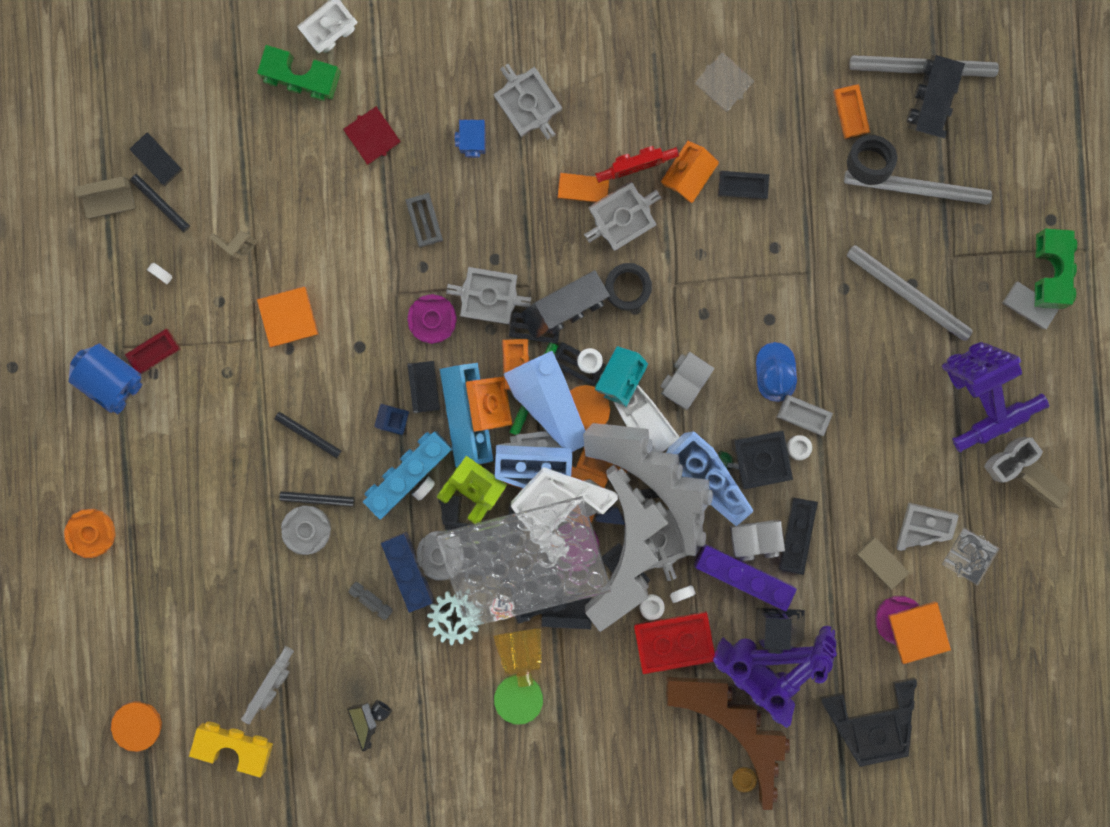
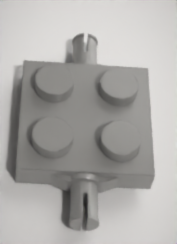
M506 64L505 68L503 66L500 70L508 82L504 88L493 94L521 137L532 130L540 128L546 140L551 139L556 134L548 122L551 117L562 111L561 105L535 67L524 74L516 76L509 64Z
M630 181L588 207L595 219L596 227L584 234L587 241L590 243L602 235L607 239L612 250L615 251L656 226L650 214L649 206L661 199L658 191L655 190L643 197L637 192L635 186Z
M468 267L467 278L463 286L448 284V289L457 291L447 290L446 294L461 296V317L509 325L511 313L515 305L530 307V303L521 301L531 302V297L517 296L516 283L518 275Z
M667 509L668 515H666L668 524L646 539H651L659 551L656 552L658 562L645 571L663 567L667 581H670L669 570L672 578H677L672 564L688 555H686L684 540L678 523L671 511Z
M284 647L279 658L275 660V665L269 671L251 703H249L245 714L241 718L246 724L251 723L260 709L265 710L271 704L277 694L273 690L275 688L278 689L290 673L286 669L290 664L288 660L292 653H294L291 648Z

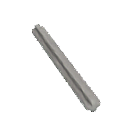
M853 55L850 58L849 67L851 70L923 74L922 70L926 59ZM959 61L965 63L962 76L995 77L998 75L999 65L996 62Z
M848 170L844 175V183L980 204H989L992 199V191L896 176H890L885 182L878 185H867L853 178Z
M854 245L848 251L847 257L958 338L965 341L971 336L973 332L971 328L862 249Z

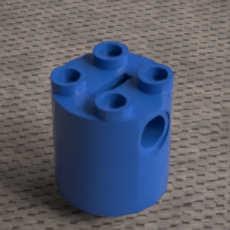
M100 343L80 350L70 363L68 382L110 413L114 412L118 415L127 404L125 400L129 395L134 396L143 385L140 383L142 377L138 371Z

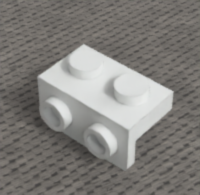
M329 0L297 27L318 53L322 51L326 53L336 45L334 41L339 37L350 35L355 30L354 25L358 22L340 0Z

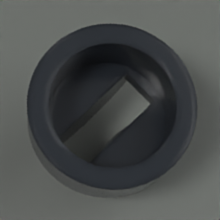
M376 700L371 707L375 721H384L392 713V709L380 700Z

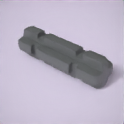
M355 582L349 589V594L354 598L358 597V601L372 612L376 611L381 619H388L393 609L387 604L383 605L382 600L369 590L365 591L360 583Z

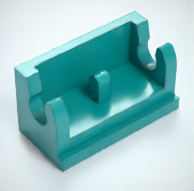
M617 346L595 390L604 394V398L627 407L648 363L639 353Z

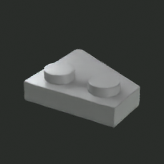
M908 502L896 546L897 550L903 551L912 546H925L935 541L952 540L959 517L958 514Z

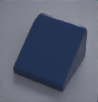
M380 404L374 427L403 435L409 411Z
M617 505L611 506L604 514L595 513L597 522L625 525Z

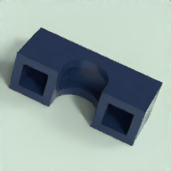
M404 532L384 540L381 546L408 612L410 613L432 604L435 599L426 577H423L415 557L416 553L408 533Z

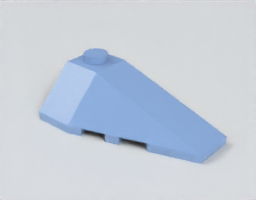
M553 351L503 374L515 399L545 428L547 433L561 448H571L573 452L584 447L583 434L585 433V428Z
M694 431L684 433L668 448L666 453L679 454V464L683 468L682 477L709 480V490L713 492L711 505L735 526L753 512L752 507L713 447Z

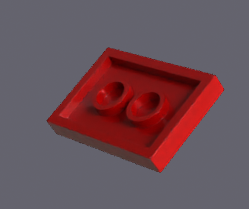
M707 611L634 624L642 674L714 662L715 653Z

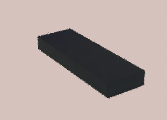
M792 497L784 537L785 551L781 553L779 570L804 575L818 502Z

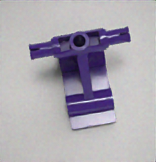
M979 342L970 346L969 351L962 355L955 354L947 358V362L941 365L943 370L948 373L956 389L959 390L966 386L973 398H980L988 415L987 418L973 424L971 430L956 438H952L958 452L961 453L977 443L985 444L989 440L1028 422L1030 416L1049 408V402L1042 393L1024 403L1016 402L1005 407L1002 384L1022 375L1019 356L987 343Z
M823 626L819 631V635L816 636L813 646L783 650L782 654L768 653V650H757L756 644L750 639H741L732 645L723 637L718 643L713 661L721 672L727 673L733 679L739 689L745 690L750 694L758 706H763L776 723L788 728L791 725L795 703L791 698L800 690V686L810 677L812 680L815 678L814 682L823 683L827 680L828 673L832 670L834 658L837 656V643L834 638L835 630L831 631L832 627ZM799 663L789 673L778 672L775 674L767 666Z

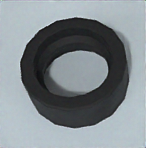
M877 135L863 136L857 139L851 147L847 158L848 171L860 183L867 185L881 184L892 175L898 159L897 152L892 143L884 137ZM862 151L877 152L886 161V166L883 169L877 170L867 168L858 159V154Z
M623 263L616 266L609 272L605 281V288L610 295L607 299L614 307L621 310L632 311L640 308L648 301L652 292V281L649 273L635 263ZM625 272L636 274L643 284L641 295L631 302L619 299L614 292L616 278Z

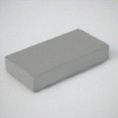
M1015 282L1002 302L1042 329H1047L1059 310L1055 308L1034 307L1035 292L1019 282Z
M786 394L777 418L824 436L833 413Z

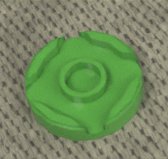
M513 674L505 678L498 685L494 695V705L498 714L505 721L512 724H526L534 720L540 713L543 706V692L533 678Z

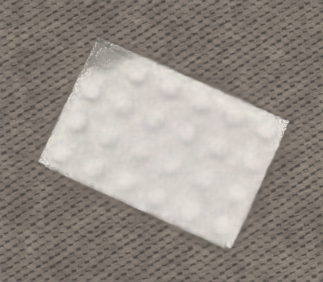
M583 496L437 533L436 535L466 628L611 592V586Z

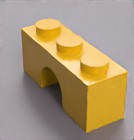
M208 721L206 724L202 723L197 728L189 757L213 764L222 748H231L239 756L237 771L261 778L265 773L273 743L267 742L268 739L257 735L249 737L244 735V732L233 728L230 730L222 729L219 724Z

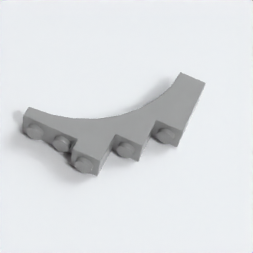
M592 423L583 434L585 456L604 460L622 467L651 487L665 502L676 519L683 536L686 555L696 556L706 542V533L703 532L702 527L705 518L704 511L708 505H711L713 499V492L709 490V480L682 477L683 468L679 464V454L651 451L652 440L649 439L648 429Z
M615 465L608 468L606 474L615 488L623 508L625 519L624 544L619 562L611 578L601 591L585 604L586 615L600 632L649 598L647 592L649 586L644 578L638 575L658 562L656 552L659 550L651 539H646L668 524L666 518L668 512L662 503L658 502L656 504L651 498L643 504L645 498L638 488L634 490L628 484L630 478L622 468L618 470Z

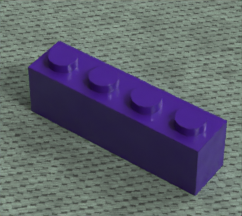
M707 544L701 548L694 563L696 569L784 611H787L797 591L793 585Z

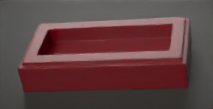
M166 328L126 353L125 356L132 368L142 375L180 351L181 348L169 329Z

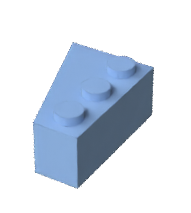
M496 445L495 478L524 488L543 467L571 477V448Z

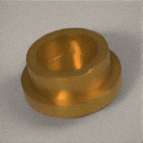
M741 767L733 773L732 783L738 791L749 792L755 788L757 776L752 769Z

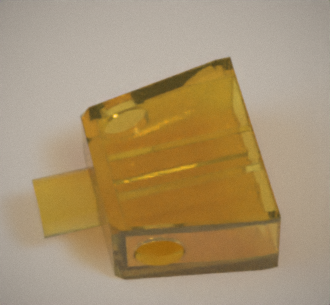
M541 628L494 635V641L505 674L516 673L518 687L533 685L531 671L541 669Z

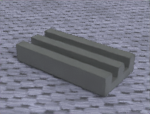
M426 193L405 199L419 248L442 242L443 238L430 194ZM425 199L436 233L434 238H432L422 205V200ZM415 202L417 203L427 240L424 241L422 240L412 203Z

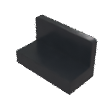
M435 362L407 363L413 413L440 410Z
M566 595L569 604L565 609L557 612L552 610L542 613L541 627L591 630L592 621L585 613V604L592 597Z

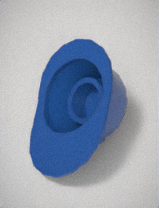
M773 342L766 344L760 349L756 359L758 388L766 399L775 402L783 401L786 394L791 396L796 389L795 357L790 348L782 343Z

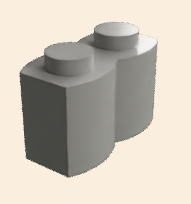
M688 352L686 356L680 355L674 364L677 370L673 376L668 374L660 386L663 388L661 394L684 410L690 407L714 370L712 366L691 352Z
M1019 437L1011 441L1006 446L1004 452L993 455L986 462L984 468L994 481L1008 482L1014 479L1023 467L1035 463L1043 451L1033 438Z
M780 520L730 526L733 555L740 557V561L755 559L754 555L764 554L765 558L777 557L779 552L785 551Z

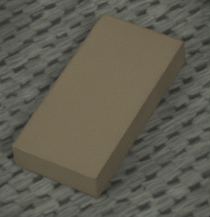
M873 537L856 553L891 590L910 573L876 537Z

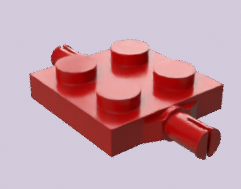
M654 146L639 150L640 154L630 157V154L615 158L616 161L612 163L608 170L595 173L597 182L600 183L609 179L615 180L661 165L665 161L679 157L678 149L675 147L662 152L661 148L654 149Z

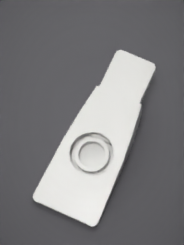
M639 385L635 389L627 407L614 402L627 427L649 430V439L652 440L651 451L663 452L679 438V435Z

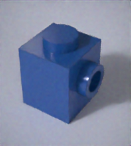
M459 120V132H455V147H459L460 153L465 154V157L479 158L480 154H486L485 120Z

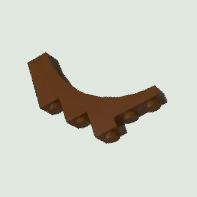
M667 677V706L686 708L706 715L733 734L747 751L754 765L759 785V803L762 810H773V802L777 803L778 797L777 787H774V778H778L779 766L775 761H785V753L789 754L790 750L789 738H786L783 731L756 730V727L760 728L761 713L757 712L754 705L727 704L728 701H732V686H728L726 679Z

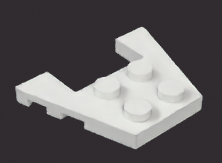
M543 467L511 501V507L526 528L531 530L539 546L547 552L550 561L556 564L569 550V544L552 532L581 500H584L597 511L604 514L618 499V494Z

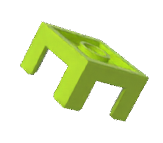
M465 456L443 486L437 498L444 503H448L456 490L476 503L468 516V520L478 525L486 512L490 511L507 484L496 479L495 475L468 456Z

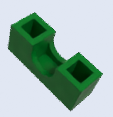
M265 45L257 74L263 79V83L274 87L282 84L287 86L286 89L297 94H301L302 91L311 93V98L319 101H325V98L333 100L341 74L337 66L314 59L311 69L306 74L295 75L291 70L294 59L293 55L289 51Z
M1045 228L1036 234L1035 258L1046 259L1051 262L1055 273L1053 278H1043L1035 282L1034 307L1065 309L1073 305L1076 299L1074 277L1077 273V265L1074 263V253L1077 250L1075 231Z

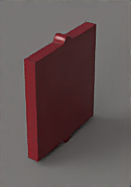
M377 106L362 116L358 115L354 122L343 128L367 165L382 155L386 156L389 150L401 143Z

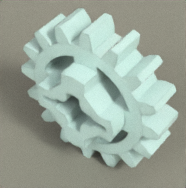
M456 590L454 596H451L450 592L446 591L445 599L438 596L436 599L439 604H431L430 607L434 612L428 613L427 617L432 618L433 621L428 626L436 628L433 633L434 636L442 635V643L448 638L450 639V645L454 644L455 639H458L459 643L463 644L465 636L469 640L473 638L471 631L478 632L479 628L475 623H480L482 618L477 617L476 614L481 609L473 607L476 603L475 599L470 602L467 600L468 593L460 597L459 590ZM451 602V607L448 610L439 611L443 605ZM461 603L469 609L470 613H465L461 608ZM456 607L457 617L461 619H458L453 628V620L448 618V616L452 615ZM439 622L444 623L448 627V632L441 627ZM470 624L465 631L458 633V629L462 625Z

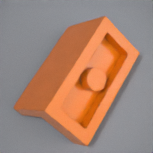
M687 141L680 151L679 157L675 159L661 180V183L693 203L719 164V161L704 147Z

